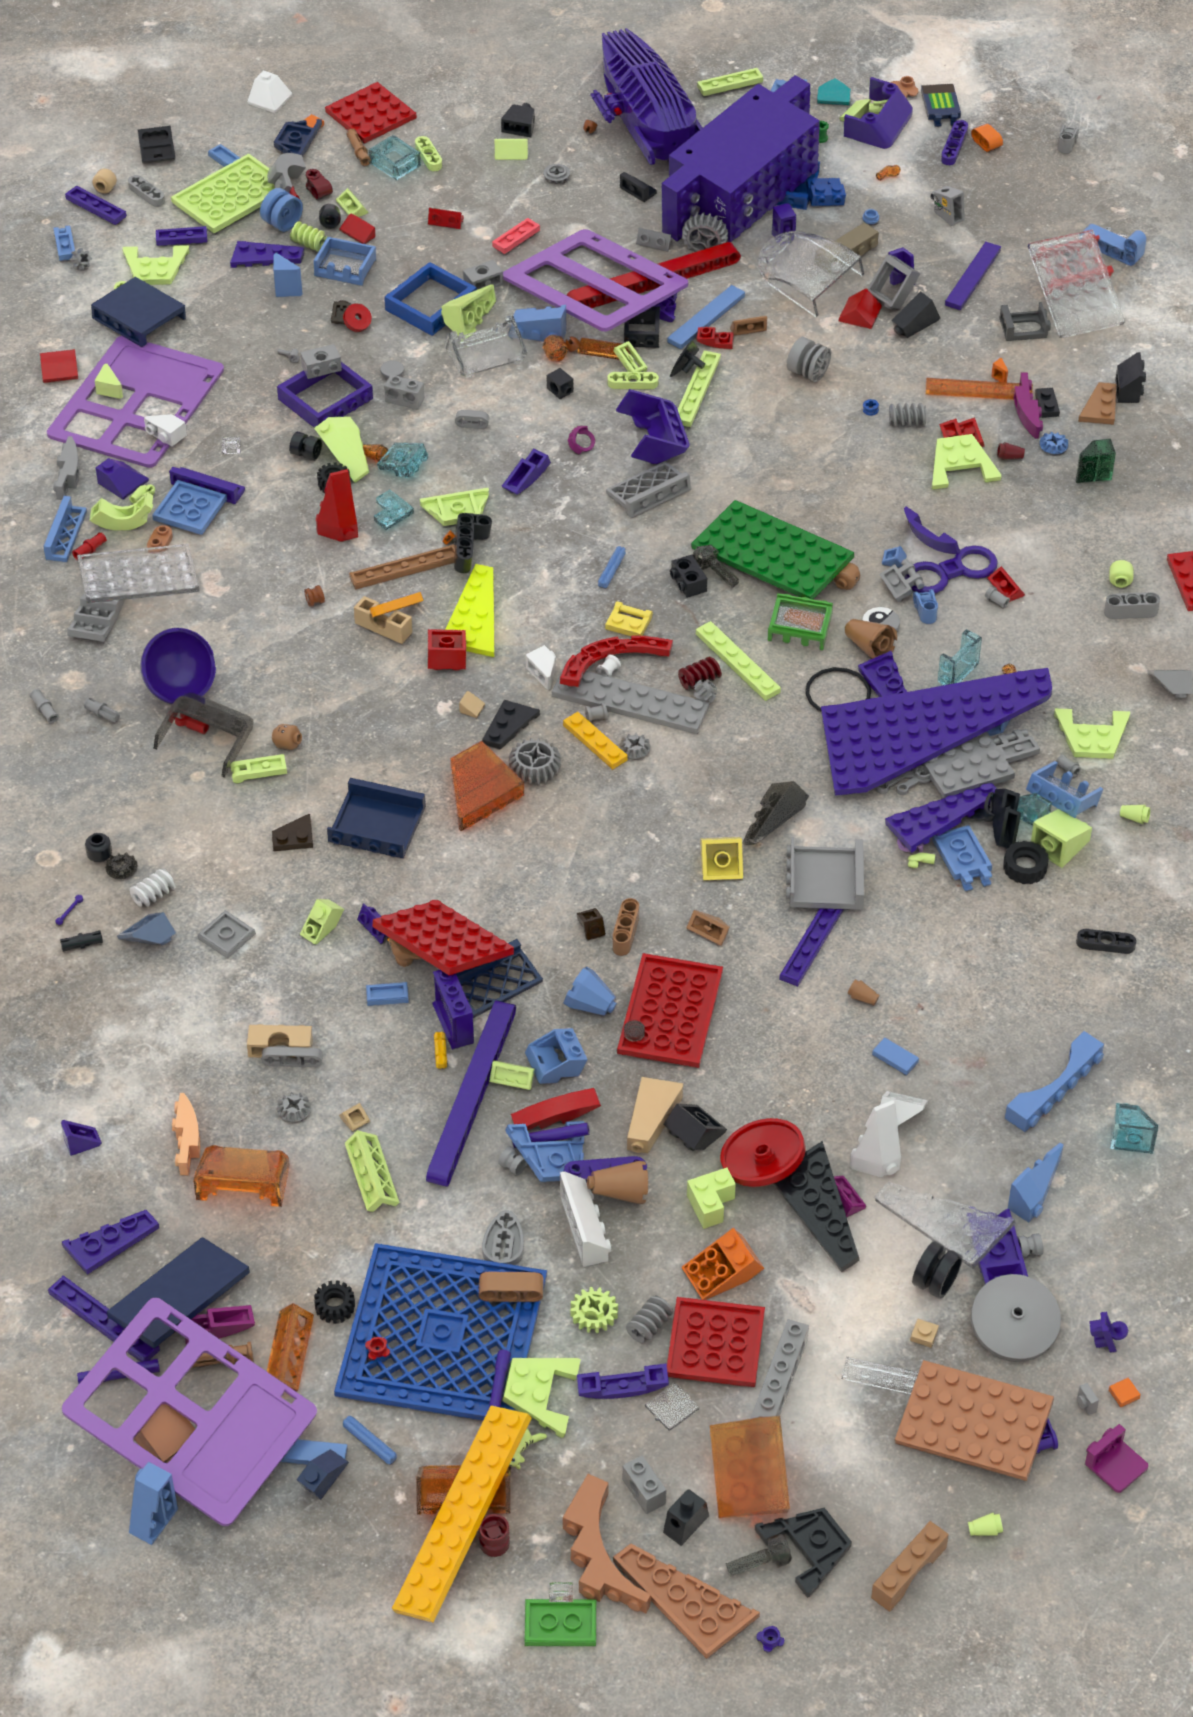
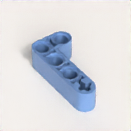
M1090 224L1079 234V240H1083L1090 235H1099L1100 239L1095 246L1096 250L1130 266L1134 265L1145 253L1146 235L1139 230L1133 232L1126 239L1100 226Z

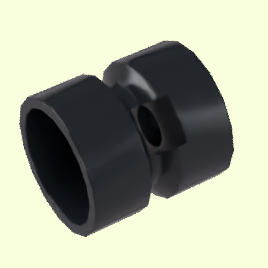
M296 431L291 438L289 451L291 454L304 456V458L315 461L321 453L322 439L311 435L308 437L307 434Z

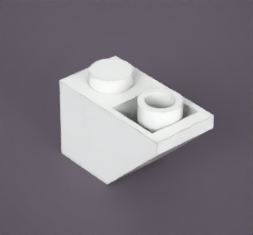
M172 414L146 416L144 418L146 432L171 447L187 436L185 422Z

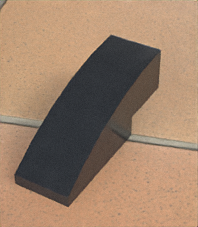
M1006 788L995 789L992 812L995 815L992 820L996 846L1004 849L1009 848L1011 844H1015L1021 818V812L1017 811L1020 794Z

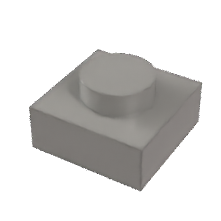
M1088 1383L1080 1385L1077 1396L1079 1406L1085 1409L1088 1415L1096 1413L1099 1399Z

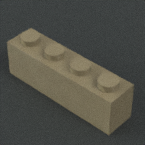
M865 222L817 251L816 266L829 275L839 271L842 267L878 245L879 232Z

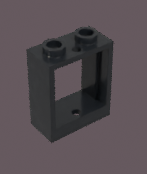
M651 307L624 323V343L629 341L633 347L659 348L660 307ZM629 324L655 325V331H629Z

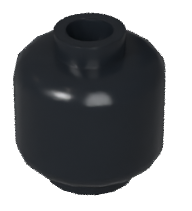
M325 204L319 210L321 225L328 229L339 225L341 213L336 205Z
M94 833L86 839V854L91 861L104 862L110 858L112 846L107 835Z

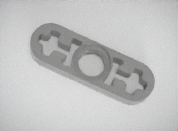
M133 175L128 178L129 189L149 204L158 207L165 203L164 193L143 177Z
M266 1047L262 1050L261 1061L267 1066L318 1067L322 1064L323 1052L314 1047Z

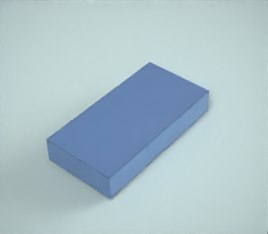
M221 144L208 151V156L224 167L240 159L239 156Z
M407 982L366 985L367 1006L409 1003Z
M885 1037L872 1052L873 1056L906 1076L919 1062L917 1056Z

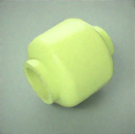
M1118 560L1111 564L1109 580L1114 586L1124 588L1133 582L1134 568L1130 562Z

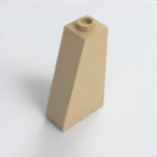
M646 1077L641 1078L627 1137V1150L636 1153H649L665 1128L663 1124L675 1105L680 1104L682 1101L683 1083Z

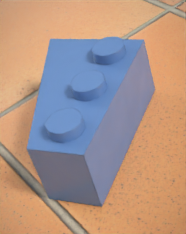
M561 305L558 308L547 306L545 309L538 310L536 308L516 310L511 321V336L561 345L567 331L566 305Z
M148 1462L135 1476L129 1533L152 1545L175 1515L178 1506L172 1474Z

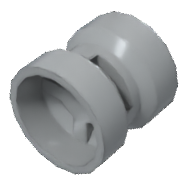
M507 1147L498 1160L499 1165L509 1168L510 1172L515 1176L520 1175L528 1164L521 1154L518 1155L517 1151L512 1147Z
M1039 1233L1032 1234L1028 1238L1024 1235L1017 1236L1023 1258L1028 1257L1029 1254H1034L1035 1256L1043 1255V1242Z

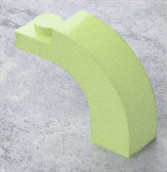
M147 492L135 504L125 507L113 505L101 498L91 508L89 521L109 530H132L147 522L148 513L153 508V495Z

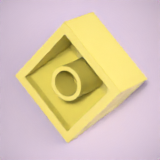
M741 837L700 838L703 880L743 879Z

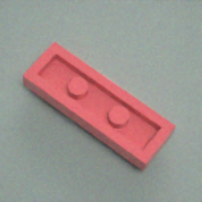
M527 218L492 241V247L506 254L540 231V225Z

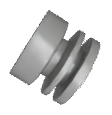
M802 336L794 343L789 352L787 369L798 375L803 374V377L817 382L828 369L832 354L831 349L819 343L815 344L814 341Z

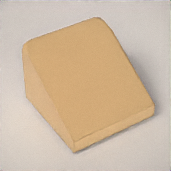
M467 691L459 703L460 713L477 718L483 710L485 703Z
M360 1103L339 1115L352 1132L370 1122Z

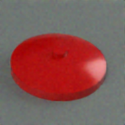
M766 1118L750 1122L732 1133L722 1147L720 1159L723 1169L728 1168L735 1183L748 1187H760L776 1183L793 1173L805 1156L806 1145L803 1135L796 1125L783 1119Z

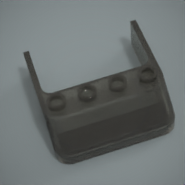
M185 693L175 700L157 730L153 749H158L178 713L206 723L237 737L223 763L221 776L225 778L230 770V764L235 761L253 729V719L244 713L195 693Z

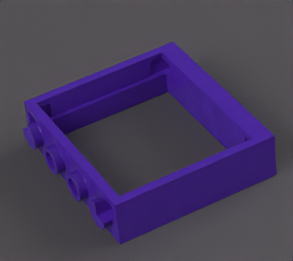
M341 362L342 371L334 373L357 390L321 412L315 411L296 395L332 373L308 379L303 370L277 386L279 401L315 428L328 417H343L372 400L373 387Z

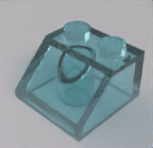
M1116 1103L1111 1127L1110 1149L1153 1154L1158 1124L1138 1105Z

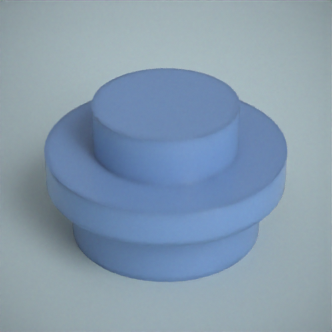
M868 209L863 214L862 219L865 223L872 225L879 221V215L876 210Z

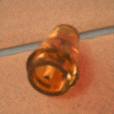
M363 444V451L366 457L377 462L386 460L388 449L383 444Z

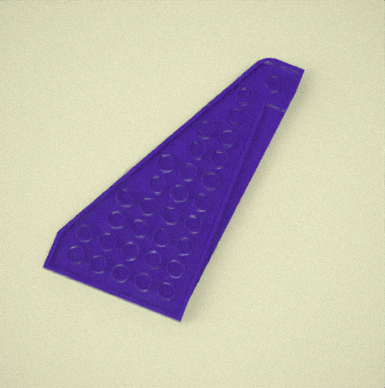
M1041 668L1018 671L844 704L821 706L835 796L868 792L1046 702L1052 695L1049 669Z

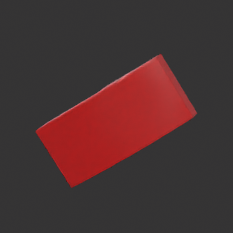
M698 327L697 342L715 348L733 349V332H716V327Z

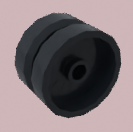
M935 1241L931 1242L916 1266L912 1284L922 1290L929 1287L930 1294L940 1299L943 1298L952 1287L959 1273L963 1256L953 1250L946 1253L943 1245Z

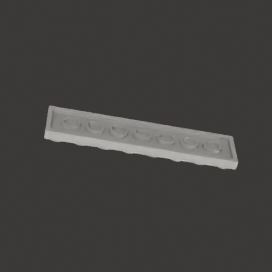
M585 671L579 687L560 684L559 676L552 690V697L589 707L600 706L601 703H605L609 712L698 734L709 709V702L589 671Z

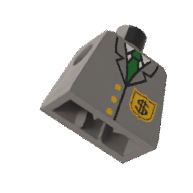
M945 186L931 193L930 197L934 200L935 213L950 226L965 220L963 191Z

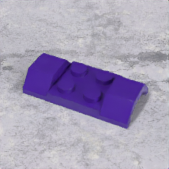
M1005 1209L996 1217L980 1219L973 1214H967L971 1239L984 1284L1003 1275L1017 1274L1028 1277L1010 1209Z

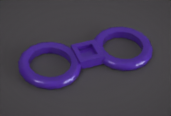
M973 545L960 549V553L956 554L954 558L940 562L939 565L927 561L917 562L913 564L916 572L931 570L936 572L941 580L934 586H924L922 589H918L914 585L911 589L918 593L929 592L932 589L934 594H937L944 590L949 579L961 575L975 579L986 578L997 569L998 560L991 550L983 546ZM969 554H980L985 556L990 564L983 570H971L966 568L961 560ZM908 574L904 576L905 580L910 577Z

